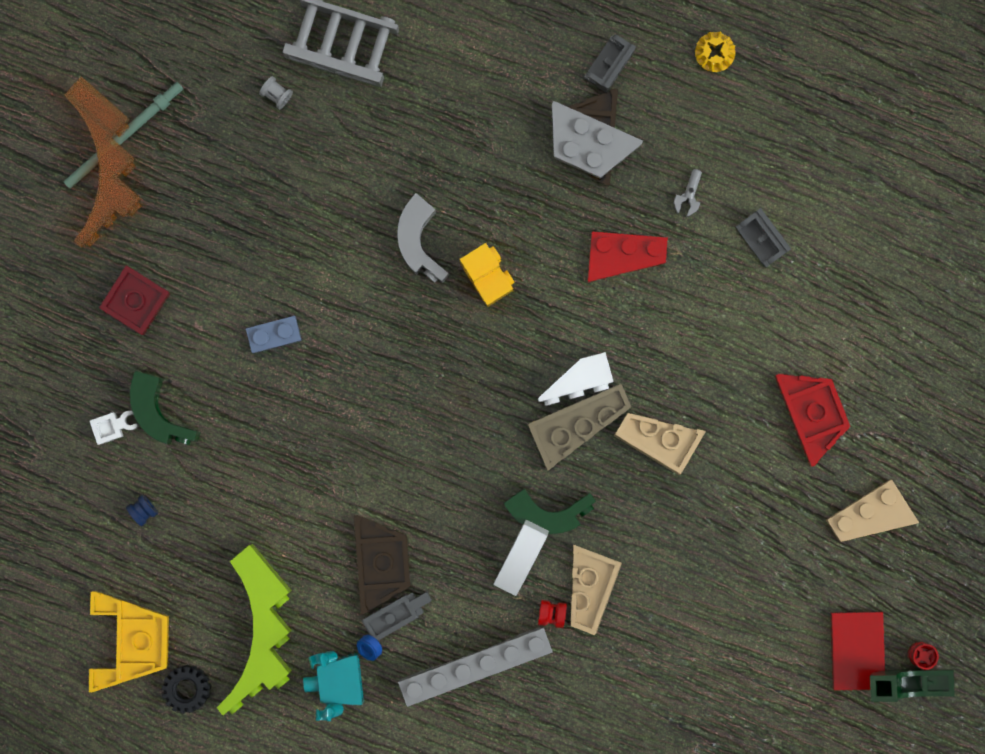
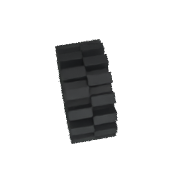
M184 665L171 671L164 679V685H162V690L164 691L162 697L166 699V705L171 706L173 711H180L182 714L198 710L206 703L207 698L210 696L209 689H211V684L208 683V676H205L203 674L204 671L197 669V666ZM188 679L195 684L196 693L192 698L184 699L179 696L177 685L181 680Z

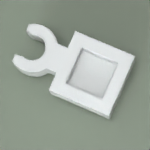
M126 411L120 418H117L116 413L113 412L90 420L97 445L124 437L122 429H137L139 427L137 423L133 425L127 423V418L134 415L133 412Z

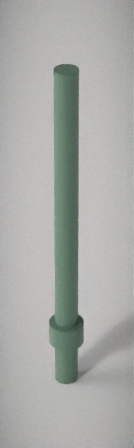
M176 82L163 94L159 93L153 99L154 102L65 179L63 182L71 189L161 109L165 110L170 105L169 102L184 88Z

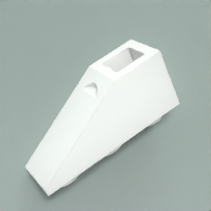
M606 352L580 359L538 398V402L544 401L545 406L560 402L559 397L569 395V398L573 399L584 396V390L593 388L594 393L609 389L608 384L613 383V378Z

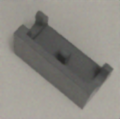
M616 34L611 36L585 74L584 79L603 92H608L634 54L636 46Z
M761 208L735 227L765 268L791 249Z

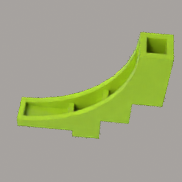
M253 544L246 547L230 561L242 579L249 596L253 614V640L250 656L241 678L232 692L217 707L222 715L228 711L231 714L235 713L244 705L241 702L243 698L248 694L252 698L263 689L262 682L269 690L274 686L279 689L290 680L287 675L292 671L273 648L275 645L279 649L290 639L287 634L292 630L273 609V606L275 605L277 608H280L290 599L287 594L292 590Z

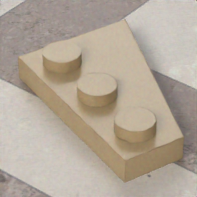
M627 413L614 437L677 475H681L706 431L694 430L682 425H673L656 419Z
M891 479L826 519L840 542L919 523Z
M573 545L571 626L596 635L622 563Z

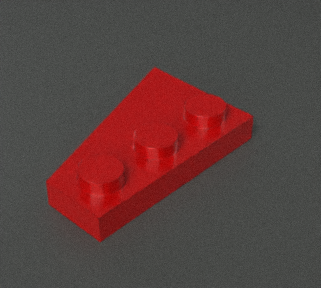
M591 232L587 283L665 264L668 237Z

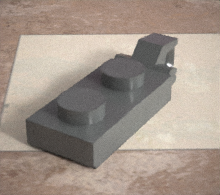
M428 591L415 597L413 592L409 595L406 594L364 618L362 622L368 633L377 640H380L419 618V615L424 613L421 607L431 602L432 598Z

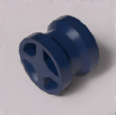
M143 494L138 497L136 503L129 504L126 507L130 516L141 527L146 524L148 518L155 517L158 514L155 506Z

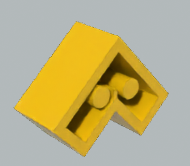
M485 243L462 257L460 265L486 306L489 307L513 291L511 285L515 282L507 270L502 272L500 269L501 257L495 247L489 248Z

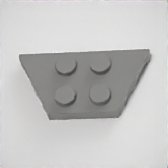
M556 101L552 103L554 158L599 179L622 162L634 150L638 149L643 140Z

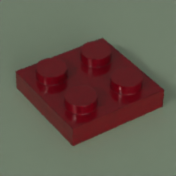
M126 265L99 309L144 336L169 297L170 292Z

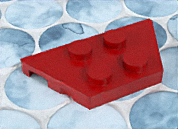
M784 374L774 375L809 466L813 467L833 447L840 436L851 427L832 379Z

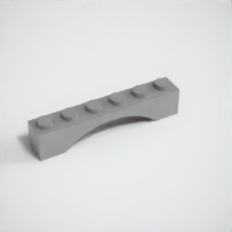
M540 626L473 654L400 678L398 684L408 707L553 652L544 627Z

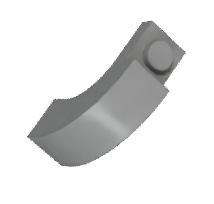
M415 193L405 206L399 219L397 230L399 248L405 262L416 275L422 268H425L424 274L434 283L437 280L443 283L449 276L448 272L428 257L421 247L422 231L436 214V210Z

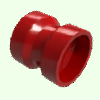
M541 600L538 625L546 626L553 624L556 628H564L567 603L558 602L557 604H551L548 600ZM553 609H555L554 620H552Z
M916 642L908 650V658L913 665L924 670H929L937 665L939 654L934 646L925 642Z

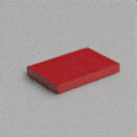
M830 612L833 690H871L870 675L875 672L885 671L883 612Z

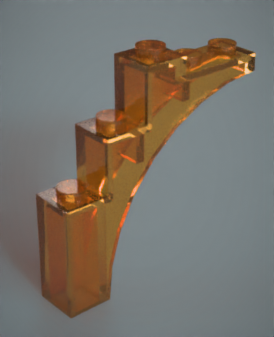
M81 76L64 96L79 111L87 124L96 146L99 163V185L95 204L85 226L74 240L79 247L84 248L86 245L91 247L100 238V235L97 233L103 226L109 228L117 219L114 215L116 212L123 217H126L128 214L133 216L142 207L139 202L143 198L120 178L122 175L127 177L134 170L136 165L133 163L136 158L114 139L116 135L121 137L129 129L130 126L127 123L131 119Z

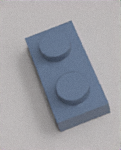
M296 316L246 328L253 354L302 341Z

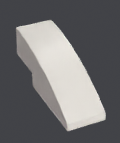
M525 520L493 585L516 596L536 560L549 531Z

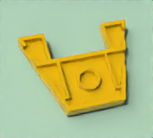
M91 591L90 615H117L116 668L89 669V692H95L168 668L169 616L98 591Z

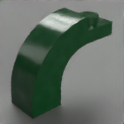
M135 371L130 387V403L134 417L141 428L149 436L165 444H171L173 436H176L175 441L190 445L191 441L198 442L201 432L175 425L169 422L161 413L159 394L164 379Z
M523 489L503 504L520 524L523 525L525 520H528L548 530V534H558L580 526L581 524L575 516L578 514L581 517L585 516L594 509L592 504L596 501L591 493H588L568 508L557 512H550L538 507L526 490Z
M921 668L872 673L870 675L871 702H898L902 698L923 696L954 697V669L924 670Z

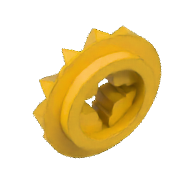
M721 31L709 32L701 37L696 45V60L707 71L721 72L732 64L735 58V45L731 41L730 36L722 34ZM722 44L723 46L720 50L722 56L715 55L708 59L712 51L709 47L713 46L716 48Z

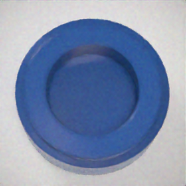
M364 635L357 641V650L363 658L374 661L382 654V647L373 636Z

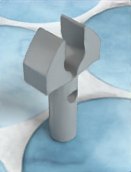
M698 169L692 170L685 193L681 196L677 194L675 196L673 205L677 214L680 211L681 204L687 199L690 209L686 217L693 215L699 208L700 202H697L694 197L702 172Z

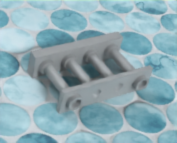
M300 0L301 5L307 7L297 41L293 42V45L285 43L283 49L284 57L382 87L384 76L383 73L379 72L378 66L388 34L398 35L399 28L395 21L384 16L377 19L322 2L323 0ZM316 11L330 14L331 17L321 48L317 52L307 50L306 43ZM343 18L355 22L345 56L339 60L332 58L330 51L340 19ZM366 25L379 29L369 64L362 67L355 65L356 61H354Z

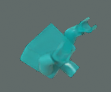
M327 651L308 657L312 669H314L315 664H318L317 676L303 678L305 693L319 691L320 702L326 704L324 710L319 711L316 709V721L326 720L331 722L332 718L342 715L344 711L343 704H363L364 696L359 653L338 658L335 651Z

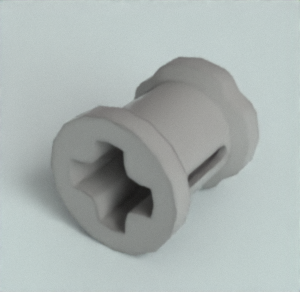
M273 76L264 83L259 91V95L268 97L276 104L279 110L287 104L293 94L292 90H286L278 84Z

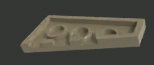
M621 383L528 423L547 471L631 408Z

